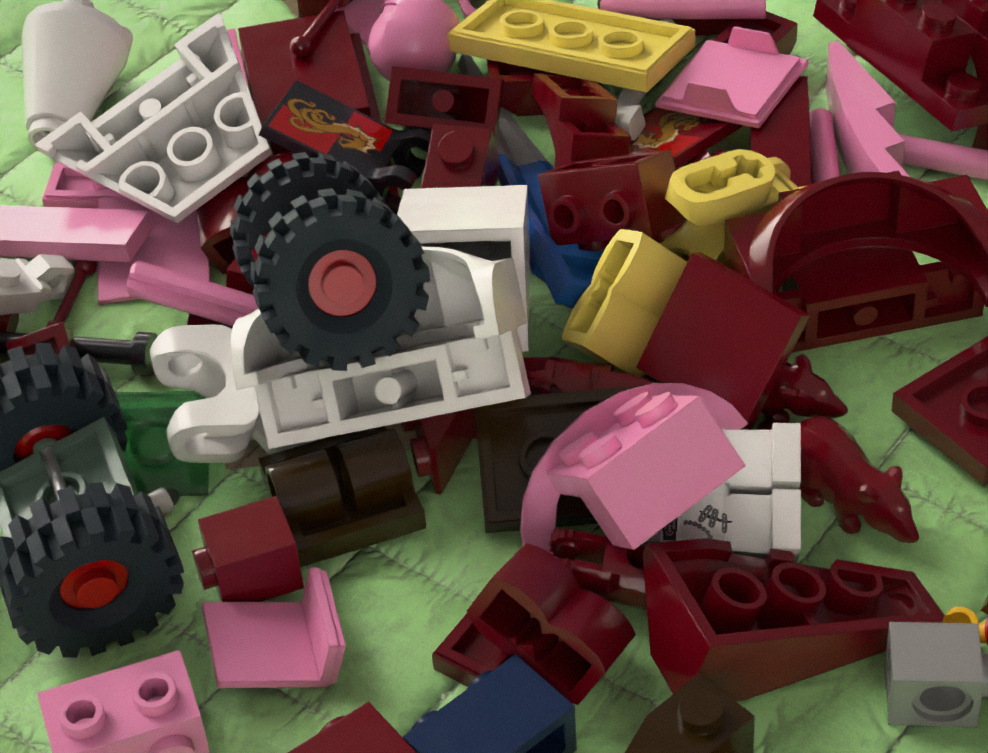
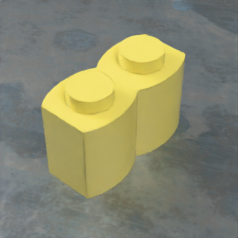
M620 229L601 255L595 268L591 285L584 291L574 306L564 327L561 340L598 363L614 365V372L633 374L636 378L644 377L646 373L636 368L686 267L687 261L643 232Z

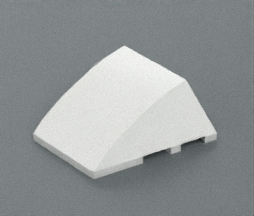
M220 12L174 44L180 56L179 60L94 121L90 122L80 111L34 144L37 151L177 224L272 155L268 140L259 136L262 124Z

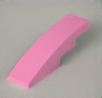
M839 41L828 43L826 75L828 110L833 116L836 143L849 174L859 172L887 173L899 170L901 175L910 177L903 169L905 140L893 128L896 102Z

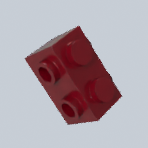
M672 150L573 161L539 174L538 179L549 231L556 245L577 244L580 250L599 251L607 247L620 229L643 232L656 242H663L664 231L686 222L685 217L665 199L670 178L673 172L676 171Z

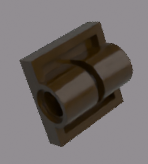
M385 426L331 436L258 458L261 476L270 497H278L296 542L300 567L426 529L424 509L413 487L407 455L395 429L387 430Z

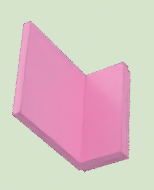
M309 568L301 602L202 603V613L217 688L329 687L330 684L337 683L346 644L326 570Z

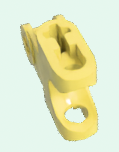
M732 150L683 166L673 172L665 199L687 220L677 231L664 238V241L659 244L685 261L689 260L692 252H702L724 265L726 219L768 212L778 203L779 192L801 189L806 186L798 187L790 180V168L782 159L777 157L766 158L762 154L751 150Z

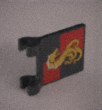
M297 80L262 125L259 136L293 153L306 152L309 158H318L319 153L332 155L340 163L346 161L369 180L384 199L386 205L396 215L402 198L394 196L388 187L395 186L402 191L412 188L416 178H420L426 161L416 157L412 153L411 148H421L428 153L432 134L431 130L421 127L395 130ZM393 157L396 165L386 167Z

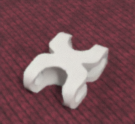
M215 324L176 326L164 330L153 342L150 348V357L157 379L165 386L193 390L205 397V399L183 403L170 420L167 427L168 444L172 454L178 460L189 463L235 462L245 455L249 441L252 439L256 440L268 455L321 440L316 439L268 449L255 387L236 390L231 361V328Z

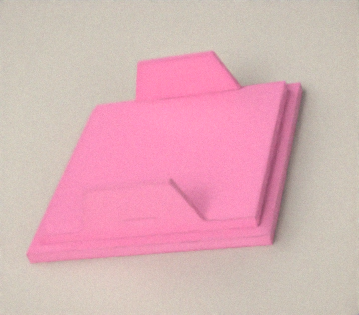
M734 26L728 44L711 40L706 41L655 102V105L661 109L760 128L808 66V60L780 54L771 34L768 32Z

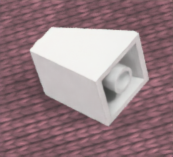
M527 185L404 189L397 215L408 226L421 247L453 249L492 262L513 257L527 323L517 327L522 352L529 351L530 237Z

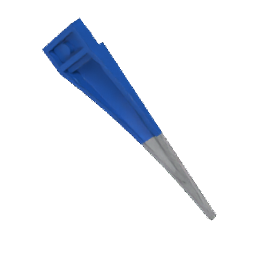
M462 54L458 62L461 74L484 77L472 57ZM501 107L497 137H494L501 161L498 178L501 186L527 185L531 271L547 284L556 304H563L569 308H574L581 295L591 285L595 268L605 249L593 252L580 250L577 244L556 245L550 235L538 179L539 174L552 170L554 167L524 133L509 111Z

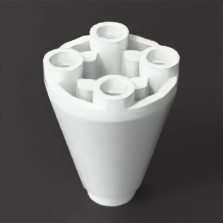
M61 0V2H52L37 6L26 16L22 32L24 110L28 141L33 147H35L34 144L80 111L91 122L126 67L133 41L132 32L128 28L121 26L112 17L94 8L91 0Z

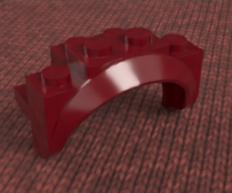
M988 0L816 1L813 17L847 44L846 46L850 50L864 58L950 131L978 126L972 148L988 150ZM970 54L977 78L965 72Z
M899 170L887 173L859 172L826 179L801 189L779 192L778 203L768 212L726 219L724 266L810 315L791 353L983 316L984 305L988 307V210L968 175L927 182L903 176ZM912 251L930 256L940 262L919 265ZM783 285L782 292H778L780 287Z

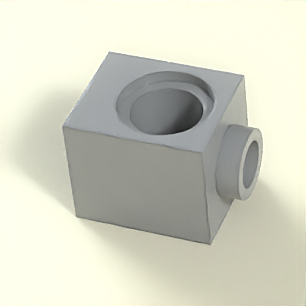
M889 622L884 666L888 725L977 727L982 698H988V653H981L978 623Z

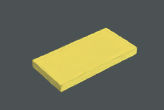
M488 0L448 32L447 39L450 52L647 93L695 47V29L688 26L553 0Z

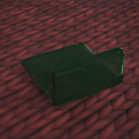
M196 391L115 392L128 430H124L128 439L126 451L122 452L138 493L142 491L147 495L163 487L164 489H176L180 496H208L210 463H189L178 460L172 454L167 438V427L175 411L183 403L207 397L200 395Z

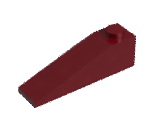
M710 538L647 543L643 551L650 655L673 694L701 673L735 701H744L885 652L889 622L944 623L943 618L945 615L912 571L839 559L835 560L830 568L827 569L794 563L792 552L771 548L766 558L732 553L731 542Z

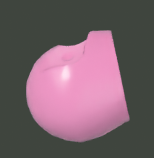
M387 0L383 3L379 10L380 17L374 23L368 40L369 55L378 73L389 82L392 66L448 73L457 53L450 52V45L447 39V33L460 23L454 11L442 0Z

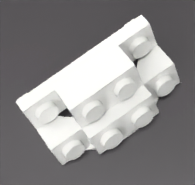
M422 247L424 254L421 256L429 267L430 282H424L423 289L429 295L426 311L417 308L414 315L420 325L412 337L403 331L396 338L401 348L389 357L383 348L372 354L376 364L361 368L357 360L347 361V371H333L327 361L320 360L318 366L320 369H317L315 366L304 363L298 352L294 351L291 355L279 344L275 334L270 333L259 308L249 315L238 318L233 325L231 333V361L236 390L255 387L268 449L526 398L531 395L517 327L527 323L513 257L492 262L453 249Z

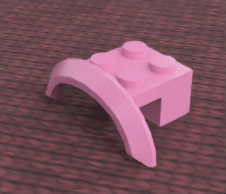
M651 383L613 395L586 410L552 441L533 469L522 502L520 531L523 546L526 543L532 544L553 554V552L549 551L551 533L556 527L557 504L560 494L581 497L612 545L636 549L746 466L722 429L741 430L749 423L731 403L711 391L684 383Z

